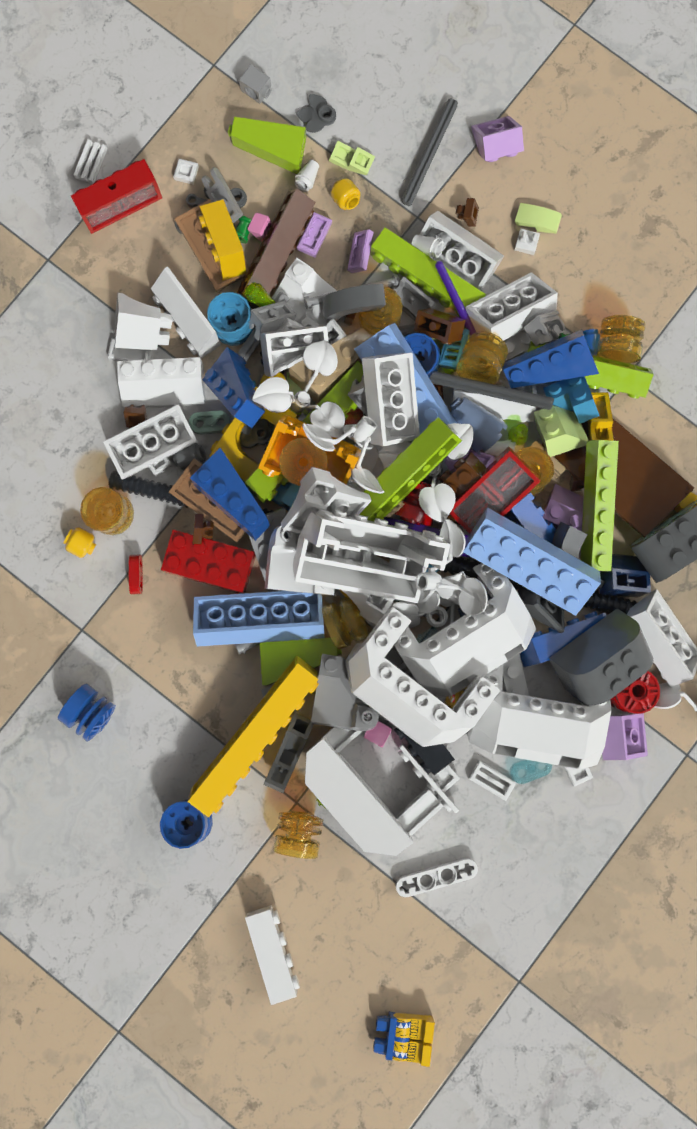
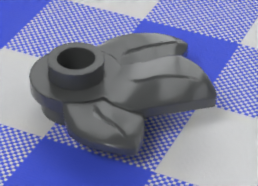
M315 94L309 95V107L297 111L299 119L307 123L306 131L312 133L321 131L324 126L332 125L336 120L335 109L327 105L325 98Z
M259 419L252 428L245 425L241 431L243 433L240 435V444L245 448H252L257 444H268L273 434L272 429L269 427V421ZM265 431V434L260 437V434Z

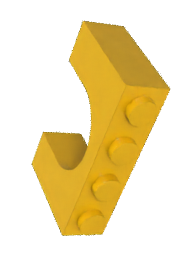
M264 407L265 412L259 419H266L276 426L283 415L296 419L300 416L290 409L282 413H275ZM234 418L231 424L228 423L222 430L223 436L221 439L215 441L210 449L212 452L209 456L211 457L221 448L240 478L246 482L260 464L243 451L240 444V434L246 424Z

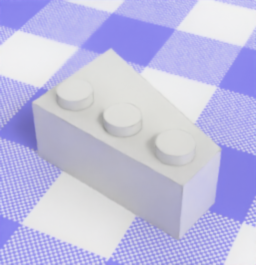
M316 325L260 333L265 375L273 377L284 369L290 368L302 361L303 353L310 344L323 340L329 343L327 326Z

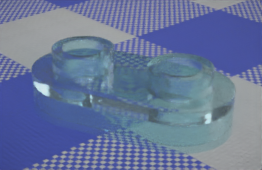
M524 759L511 766L510 777L518 784H525L548 775L551 772L552 764L544 763V769L540 770L538 768L540 762ZM520 769H524L525 775L523 777L518 776V771Z

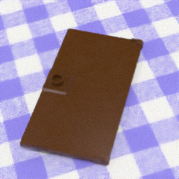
M613 419L614 441H619L615 513L645 538L695 487ZM585 421L581 424L588 438V424ZM586 446L553 456L567 471L579 479L584 486Z

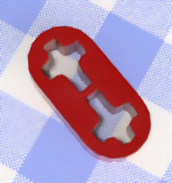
M141 555L129 556V591L131 595L142 594L143 561Z

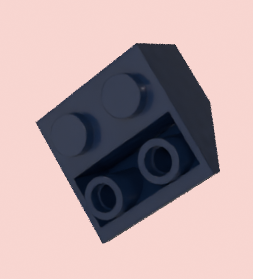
M612 554L611 571H600V579L605 581L602 589H600V595L638 598L651 593L650 575L637 556Z

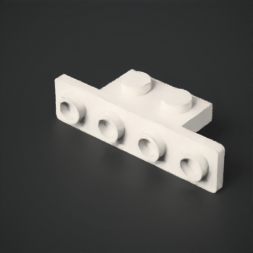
M401 743L398 746L401 749L398 752L405 762L410 760L415 767L412 770L420 779L423 776L429 782L426 786L434 795L438 793L443 798L441 803L447 811L453 810L457 813L459 811L458 808L444 793L460 779L449 765L435 776L432 772L427 774L420 765L423 762L419 756L415 759Z

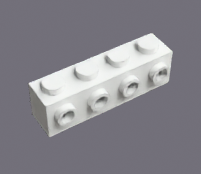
M270 905L247 913L245 920L271 1005L297 997V989L300 988L297 975L292 974L291 967H293L291 954H286L284 945H287L284 932H280L278 927L280 923L278 911H273V907Z

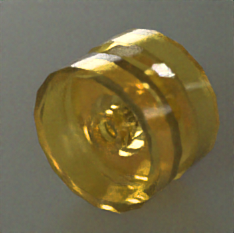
M297 438L290 441L282 449L279 457V466L283 476L290 483L301 486L300 481L312 467L326 471L327 455L324 450L315 446L308 438ZM305 458L308 464L301 466L299 464L300 459Z
M349 596L340 599L339 606L332 602L322 607L328 633L339 650L351 646L352 639L359 643L368 637L365 619L359 615V608Z

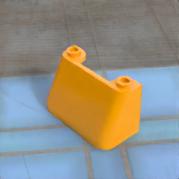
M283 415L275 427L258 467L263 470L262 473L269 477H274L281 473L300 482L307 472L314 467L329 471L334 478L347 485L361 450L344 440L334 445V451L322 450L315 446L306 436L302 425L305 422L288 415Z

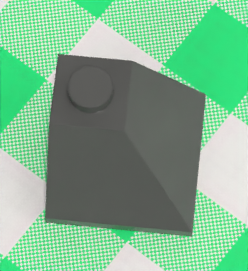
M526 587L518 590V595L532 618L559 633L564 632L563 608Z

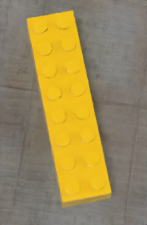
M299 656L293 659L192 786L188 803L207 817L221 809L224 804L222 800L226 795L231 796L237 788V781L240 778L244 779L251 770L249 766L253 761L258 762L264 754L263 749L267 744L271 745L278 736L277 731L280 727L285 728L292 718L290 717L294 710L298 711L305 703L304 697L308 692L312 694L318 687L319 683L317 681L319 678L317 670Z

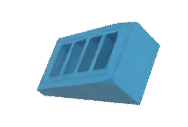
M464 329L461 341H455L460 342V346L444 344L439 361L441 368L461 371L470 330ZM449 349H456L459 352H449ZM448 356L457 357L456 360L447 359Z

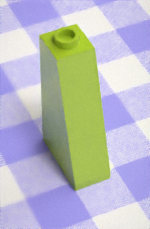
M234 117L233 124L229 125L228 136L231 137L233 146L292 173L298 174L301 171L306 143V127Z
M336 637L260 643L262 686L275 683L296 656H299L311 667L315 668L320 666L322 654L333 656L342 654L341 642H337Z

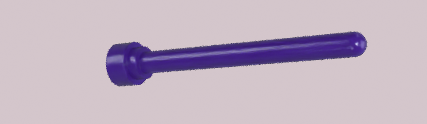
M437 261L435 267L460 318L466 320L465 328L470 330L471 349L474 355L488 349L489 346L478 337L443 262Z

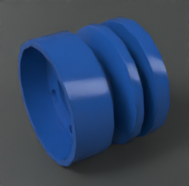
M414 333L407 335L404 338L415 356H420L422 353V356L425 358L424 361L419 362L430 378L431 373L438 371L440 368V349L433 339L426 334Z
M84 684L65 703L58 715V720L68 728H72L79 723L76 734L81 735L84 733L83 739L88 742L107 725L116 705L112 702L106 704V697H102L95 702L98 691L90 685Z
M188 800L179 801L169 806L162 814L160 820V832L164 840L172 847L179 849L190 848L205 840L213 826L212 814L210 817H207L188 803ZM189 819L193 822V825L189 826L188 823H185V820Z

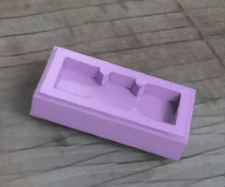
M314 212L297 245V250L316 258L332 225V220Z
M370 229L354 233L347 269L350 273L367 270L374 233Z

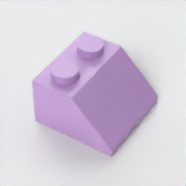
M510 116L471 126L479 154L487 162H495L504 156L513 157L518 152L524 151L522 126Z
M555 484L544 506L543 511L545 514H543V519L552 523L555 529H557L560 522H563L582 531L584 497Z
M644 713L610 715L606 743L602 752L603 760H629L648 756Z

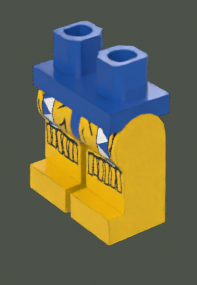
M390 1011L388 1016H377L376 1031L386 1032V1038L374 1037L373 1051L385 1055L386 1060L408 1061L430 1067L431 1043H433L435 1026L433 1016Z

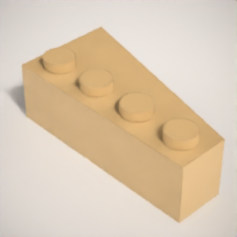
M364 328L331 344L338 359L335 371L330 376L318 373L307 391L310 398L317 404L357 361L362 364L354 348L372 337ZM302 360L289 368V378L304 390L315 370L307 368Z

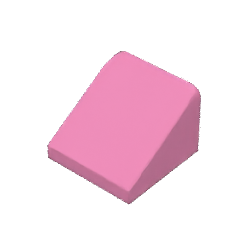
M255 213L248 231L262 242L272 222L268 216Z
M378 721L372 730L366 731L364 738L383 748L392 728Z

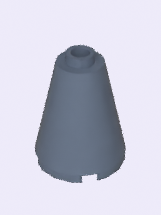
M458 397L450 405L452 408L450 413L457 424H470L473 427L471 447L478 455L481 454V449L487 451L502 437L500 433L502 428L506 430L508 427L503 420L466 397L462 399Z

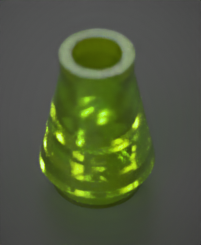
M252 282L245 290L247 300L260 307L276 303L260 283Z
M525 424L513 426L508 432V439L511 442H516L517 446L523 445L528 440V427Z

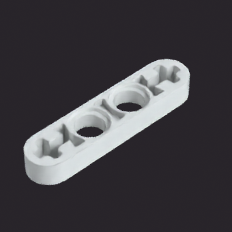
M462 858L403 875L396 881V890L402 897L414 896L472 879L476 876L478 867L471 858ZM465 863L473 866L470 869L471 873L467 874L466 871L459 872L461 876L457 877L454 866L457 865L458 870L465 868ZM448 868L453 871V876L450 880H443L441 878L443 869ZM425 874L432 877V883L429 886H423L420 883V878ZM416 877L419 889L415 890V885L408 887L409 891L407 892L399 888L402 886L403 881H406L407 884L414 883L412 878Z

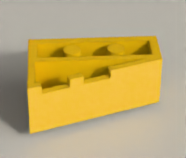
M224 199L200 206L201 215L198 216L201 228L206 229L205 238L208 245L212 247L211 253L214 262L218 264L223 281L246 274L244 251Z

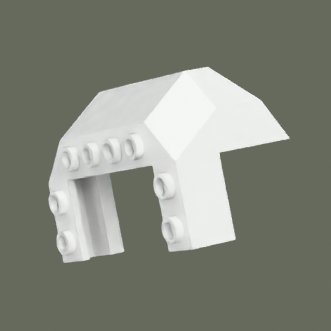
M320 509L318 512H310L299 535L293 560L295 582L418 603L421 591L416 587V576L419 573H425L428 564L439 570L444 571L451 544L443 541L444 537L438 536L434 532L425 530L418 532L408 529L406 524L397 522L395 526L388 525V521L375 518V522L368 521V517L355 514L354 518L348 517L346 512L334 510V513ZM327 546L332 548L331 554L326 553ZM372 555L390 557L389 565L371 562Z
M483 563L478 564L473 569L478 575V580L484 585L487 593L492 598L487 601L485 612L473 616L466 614L420 644L409 627H407L394 644L417 683L435 697L456 694L467 687L476 675L479 677L484 676L527 649L535 633L536 627L532 617L512 583L506 576Z
M394 607L389 608L363 643H356L345 660L351 693L422 747L455 742L476 725L500 689L483 676L479 677L476 675L453 708L450 709L384 658L411 623V620Z
M503 664L483 676L499 688L500 691L476 725L468 731L467 736L470 743L492 754L576 769H583L598 764L606 743L611 715L610 700L599 705H586L582 702L581 705L502 692Z
M333 727L306 753L305 784L364 852L397 856L414 843L411 836L444 806L426 788L395 816L340 753L362 731Z

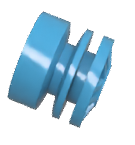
M233 292L222 293L210 302L207 310L208 321L216 331L219 341L229 346L241 345L246 342L254 328L249 329L251 308L247 300L240 294Z

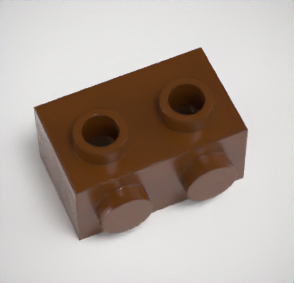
M433 308L421 309L417 312L414 331L426 334L430 338L438 339L441 343L452 344V342L461 341L466 320Z
M472 452L467 457L458 459L450 472L446 470L439 477V484L443 483L450 486L455 493L456 499L480 479L486 469V466Z

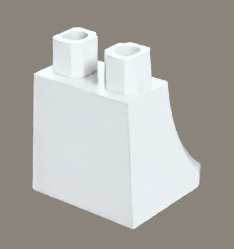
M117 293L114 322L115 348L157 350L158 345H169V332L160 331V328L171 329L172 315L161 313L160 308L138 302L123 293Z

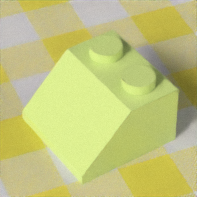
M552 406L551 410L541 409L534 412L537 430L548 457L587 445L589 440L582 424H579L575 412L557 406Z

